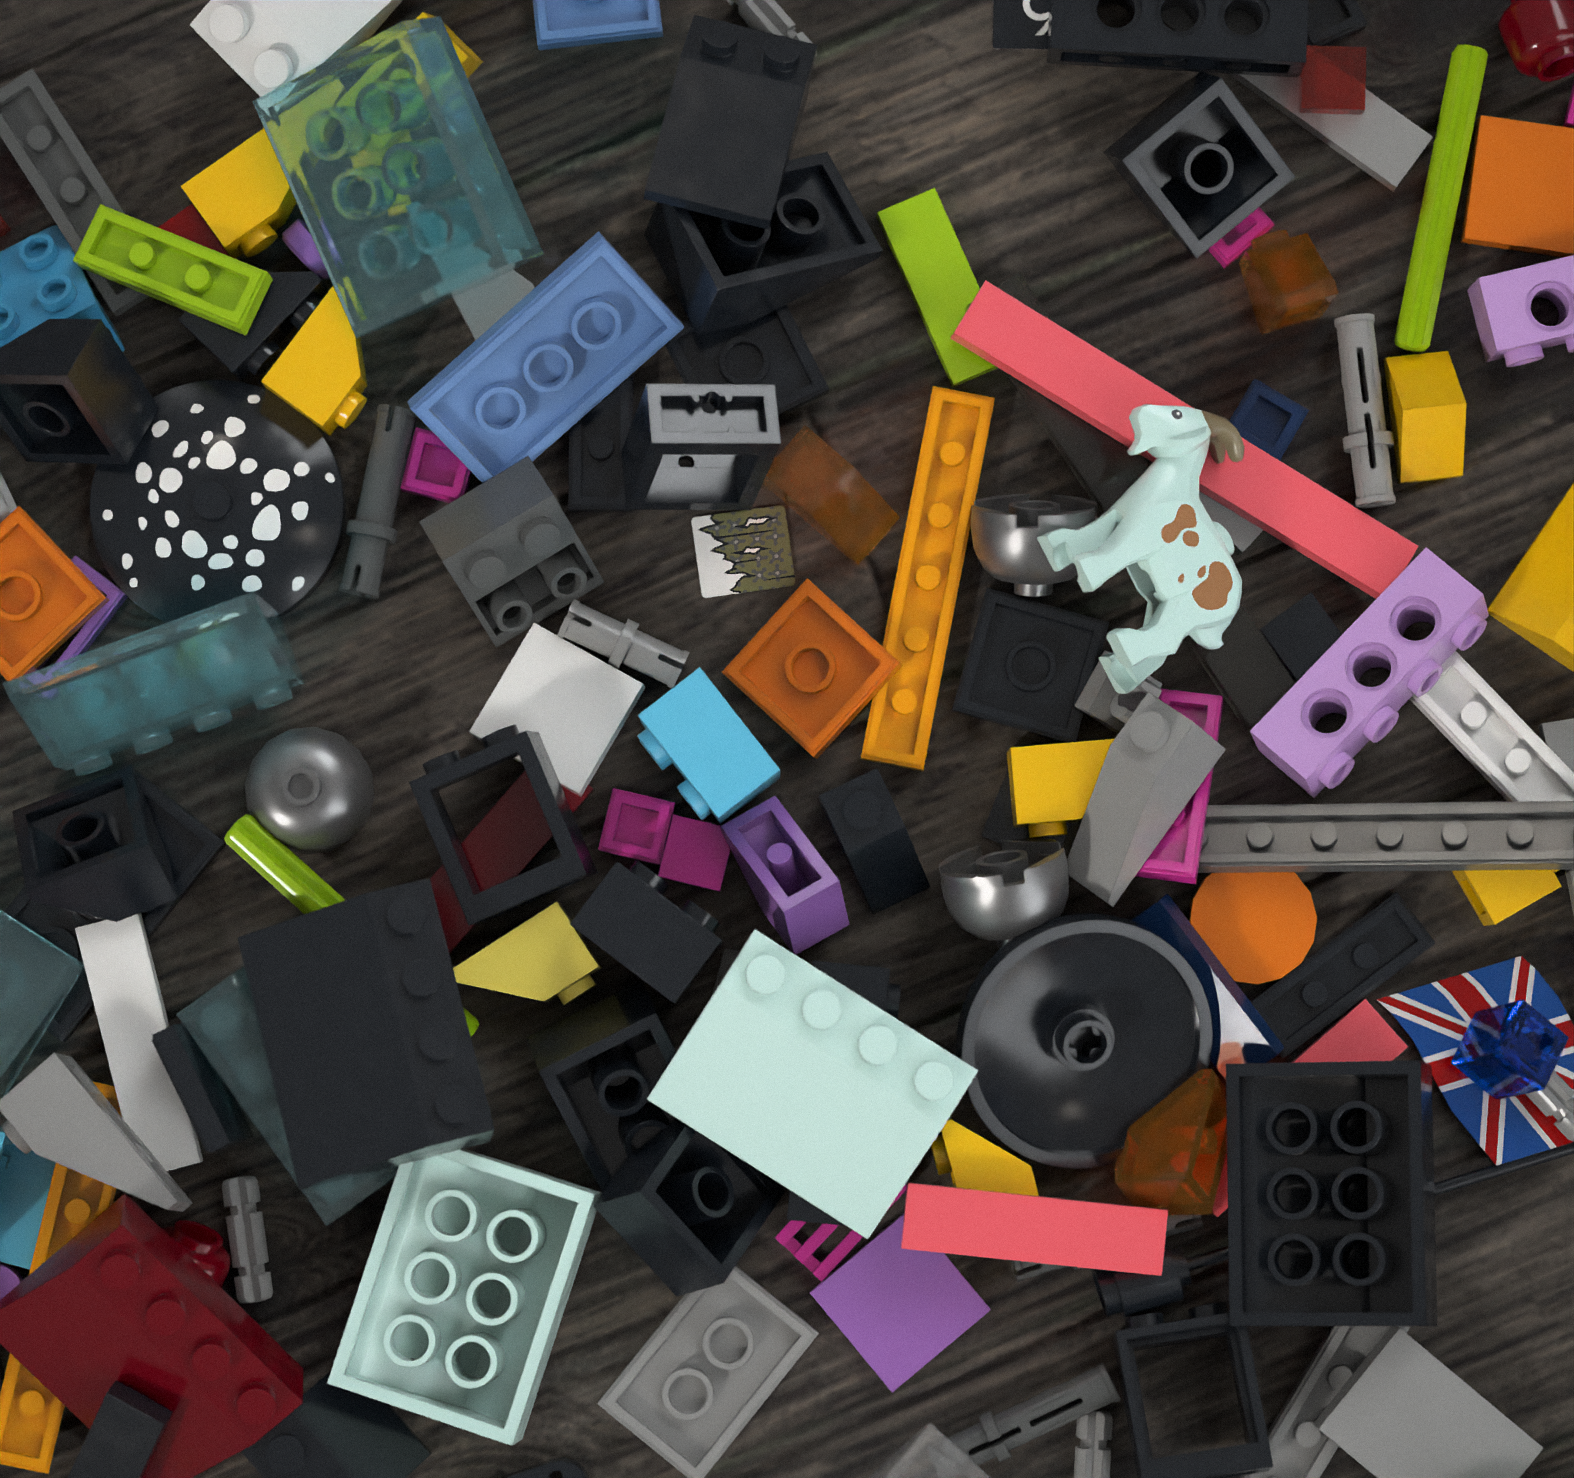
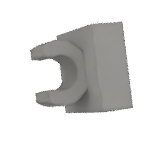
M1104 651L1102 656L1111 652ZM1099 660L1075 707L1119 734L1148 692L1159 698L1162 692L1160 689L1162 683L1149 675L1131 692L1119 694L1115 691Z

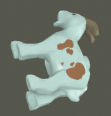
M1143 404L1134 408L1129 419L1135 437L1127 452L1132 456L1147 450L1156 458L1154 462L1099 518L1076 530L1061 528L1037 537L1055 572L1062 570L1071 563L1075 564L1078 571L1077 581L1083 592L1094 591L1106 580L1126 567L1137 591L1148 602L1143 627L1138 630L1116 628L1107 633L1106 638L1113 652L1099 657L1110 682L1119 694H1127L1134 690L1149 675L1163 665L1167 655L1176 653L1181 642L1188 635L1205 649H1219L1224 644L1222 633L1230 625L1239 609L1242 594V578L1231 557L1234 553V543L1228 531L1218 522L1211 520L1199 499V476L1208 453V448L1214 461L1220 464L1225 459L1226 451L1233 462L1241 461L1244 457L1245 447L1238 429L1226 418L1214 413L1191 407Z

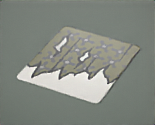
M777 505L698 516L692 519L701 594L704 598L788 587L795 584L784 506Z

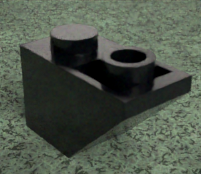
M313 271L268 272L273 281L246 336L187 311L178 320L189 333L241 382L250 373L258 377L268 370L280 356L282 349L278 344L295 327L298 330L301 329L328 293V289L323 281Z

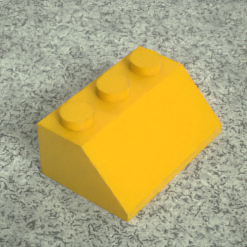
M1574 482L1487 608L1490 616L1573 672Z

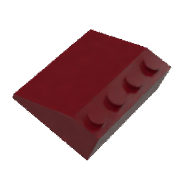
M126 1193L0 1300V1344L89 1429L106 1393L116 1380L173 1411L142 1478H193L255 1444L303 1403V1368Z

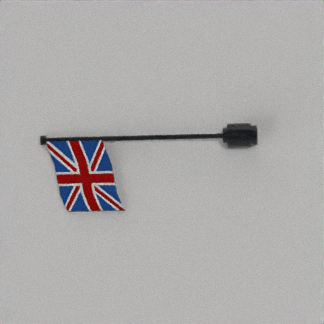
M1522 956L1375 1000L1391 1015L1409 1037L1421 1060L1432 1065V1080L1449 1111L1493 1164L1435 1182V1196L1574 1154V1141L1568 1140L1554 1125L1557 1119L1553 1115L1546 1117L1511 1080L1514 1074L1510 1070L1504 1072L1489 1055V1051L1495 1042L1504 1034L1516 1031L1533 1047L1530 1053L1534 1057L1540 1055L1574 1091V1024L1557 994L1540 973ZM1165 1240L1162 1276L1091 1269L1096 1291L1105 1315L1108 1317L1121 1313L1123 1318H1127L1183 1301L1182 1287L1192 1284L1189 1271L1228 1260L1229 1246L1185 1259L1180 1247L1170 1250Z

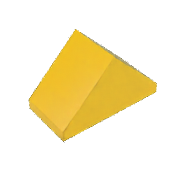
M1442 351L1386 357L1384 359L1395 444L1394 451L1398 484L1462 477L1467 403L1449 352Z

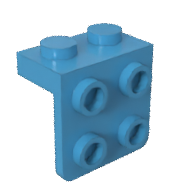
M57 225L50 226L0 252V347L48 319H101L112 333L122 352L125 351L118 332L95 297L84 270L73 261L75 253Z

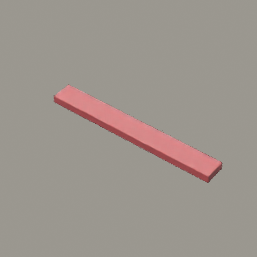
M986 280L950 338L1128 448L1132 445L1135 437L1129 419L1134 408L1143 404L1191 407ZM1242 438L1245 447L1244 457L1239 462H1233L1226 451L1224 461L1218 464L1212 458L1208 448V453L1199 476L1200 492L1375 599L1404 571L1418 548V545L1244 438ZM1147 450L1140 454L1151 462H1154L1156 459Z

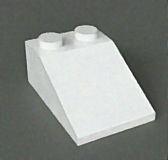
M210 0L191 22L190 26L277 114H285L335 79L402 0Z

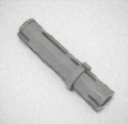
M1370 313L1341 316L1334 321L1335 328H1337L1341 381L1349 435L1343 438V448L1345 453H1351L1356 508L1382 507L1396 502V497L1393 494L1389 448L1395 446L1393 432L1386 431L1381 374L1374 330L1375 316ZM1357 354L1360 355L1365 403L1362 401ZM1365 419H1366L1367 422H1368L1369 444H1370V452H1371V456H1372L1373 468L1370 467V462H1369L1368 440H1367V432H1366V428H1365Z

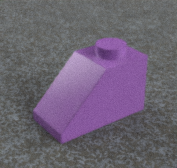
M776 796L720 826L722 834L761 910L793 954H799L850 925L839 879Z

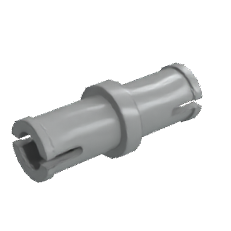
M573 599L557 636L565 637L610 658L607 664L617 669L623 664L667 684L669 688L674 687L690 652L682 651L637 630L639 623L628 619L626 624Z

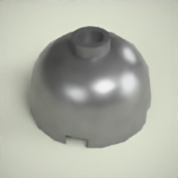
M1031 494L998 495L974 501V505L971 506V535L974 551L982 567L998 580L1014 583L1015 594L1022 596L1050 595L1053 593V583L1068 581L1078 574L1074 563L1055 572L1037 537L1057 529L1076 530L1097 519L1096 502L1080 497L1051 494V501L1029 500Z
M318 727L290 729L269 740L252 760L245 782L247 810L250 815L254 816L268 832L291 851L304 855L331 852L342 846L341 844L349 841L367 822L374 801L372 772L360 751L340 734Z
M1044 838L1010 839L1001 841L1003 851L982 856L981 845L949 856L939 864L942 893L949 914L960 928L977 938L991 941L996 940L998 948L1003 947L1014 937L1039 927L1051 919L1058 918L1064 911L1069 895L1067 858L1064 848L1061 849L1060 842Z

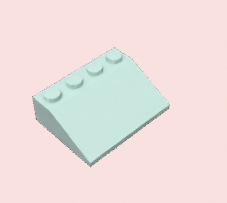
M754 930L647 1100L868 1239L946 1124L978 1070L759 931Z
M466 1149L399 1165L327 1383L511 1446L521 1441L595 1219L597 1209L594 1205L602 1195V1192Z

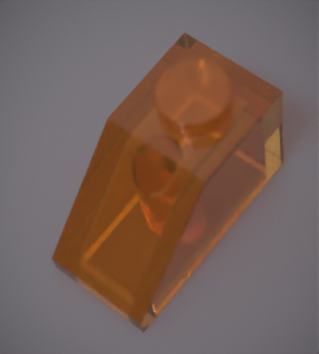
M1278 230L1259 236L1251 241L1253 249L1247 250L1239 262L1261 334L1321 317L1339 294L1332 275L1307 233L1289 238L1287 230Z
M806 425L775 458L763 482L766 487L858 566L900 519L898 514L862 475Z
M1212 1069L1199 1070L1129 1127L1123 1152L1116 1160L1115 1183L1134 1206L1168 1210V1216L1212 1214L1227 1153L1226 1087Z

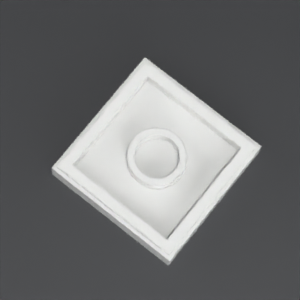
M533 623L469 732L479 740L488 734L511 725H516L519 733L524 731L539 732L561 786L582 797L642 695L645 686L640 681L538 624ZM520 756L513 758L516 761L522 763Z

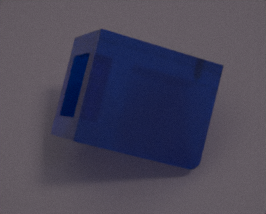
M1519 1000L1477 1011L1459 1044L1451 1064L1495 1099H1504L1545 1090L1569 1037L1525 1000Z

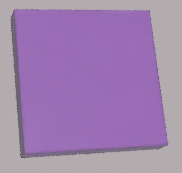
M904 1213L809 1291L892 1393L991 1310L945 1253L901 1249Z

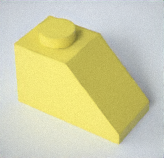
M555 902L455 966L453 970L457 983L549 1002L558 996L563 1005H566L596 986L590 975L602 967L579 931L570 925L572 920L561 903Z

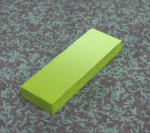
M930 189L877 212V220L952 388L997 369L998 367L950 339L980 288L936 189Z
M102 204L99 205L73 259L84 270L245 336L273 281V278L267 271Z

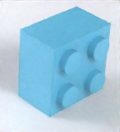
M700 667L638 715L645 728L644 731L637 735L640 743L662 771L671 764L676 767L685 779L677 788L701 821L712 813L721 825L780 779L779 767Z

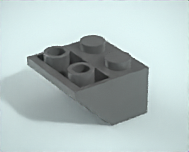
M529 456L419 521L442 562L496 648L532 627L533 623L537 624L570 604L573 599L580 598L604 583L559 503Z

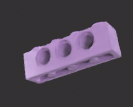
M1574 255L1480 277L1468 288L1486 362L1505 358L1507 367L1520 366L1544 358L1542 349L1565 343L1568 352H1574ZM1546 298L1553 302L1559 312L1558 324L1546 326L1539 323L1531 312L1532 299Z
M1426 547L1250 730L1258 750L1313 798L1325 787L1333 789L1338 786L1351 772L1355 764L1353 757L1370 740L1376 743L1392 730L1399 718L1397 711L1414 694L1420 697L1435 685L1443 672L1441 665L1457 648L1464 651L1479 639L1487 625L1485 619L1489 616L1484 594ZM1428 622L1435 626L1432 633L1425 639L1412 641L1403 637L1404 631L1413 623ZM1382 667L1391 671L1388 679L1379 686L1367 687L1359 683L1363 673L1371 668ZM1340 713L1347 717L1344 725L1335 732L1321 733L1315 730L1319 719L1326 714Z

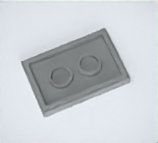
M736 1265L723 1284L684 1294L597 1404L687 1478H704L817 1337L819 1332Z
M1391 1326L1313 1423L1317 1429L1376 1478H1520L1543 1449L1540 1444L1398 1326Z

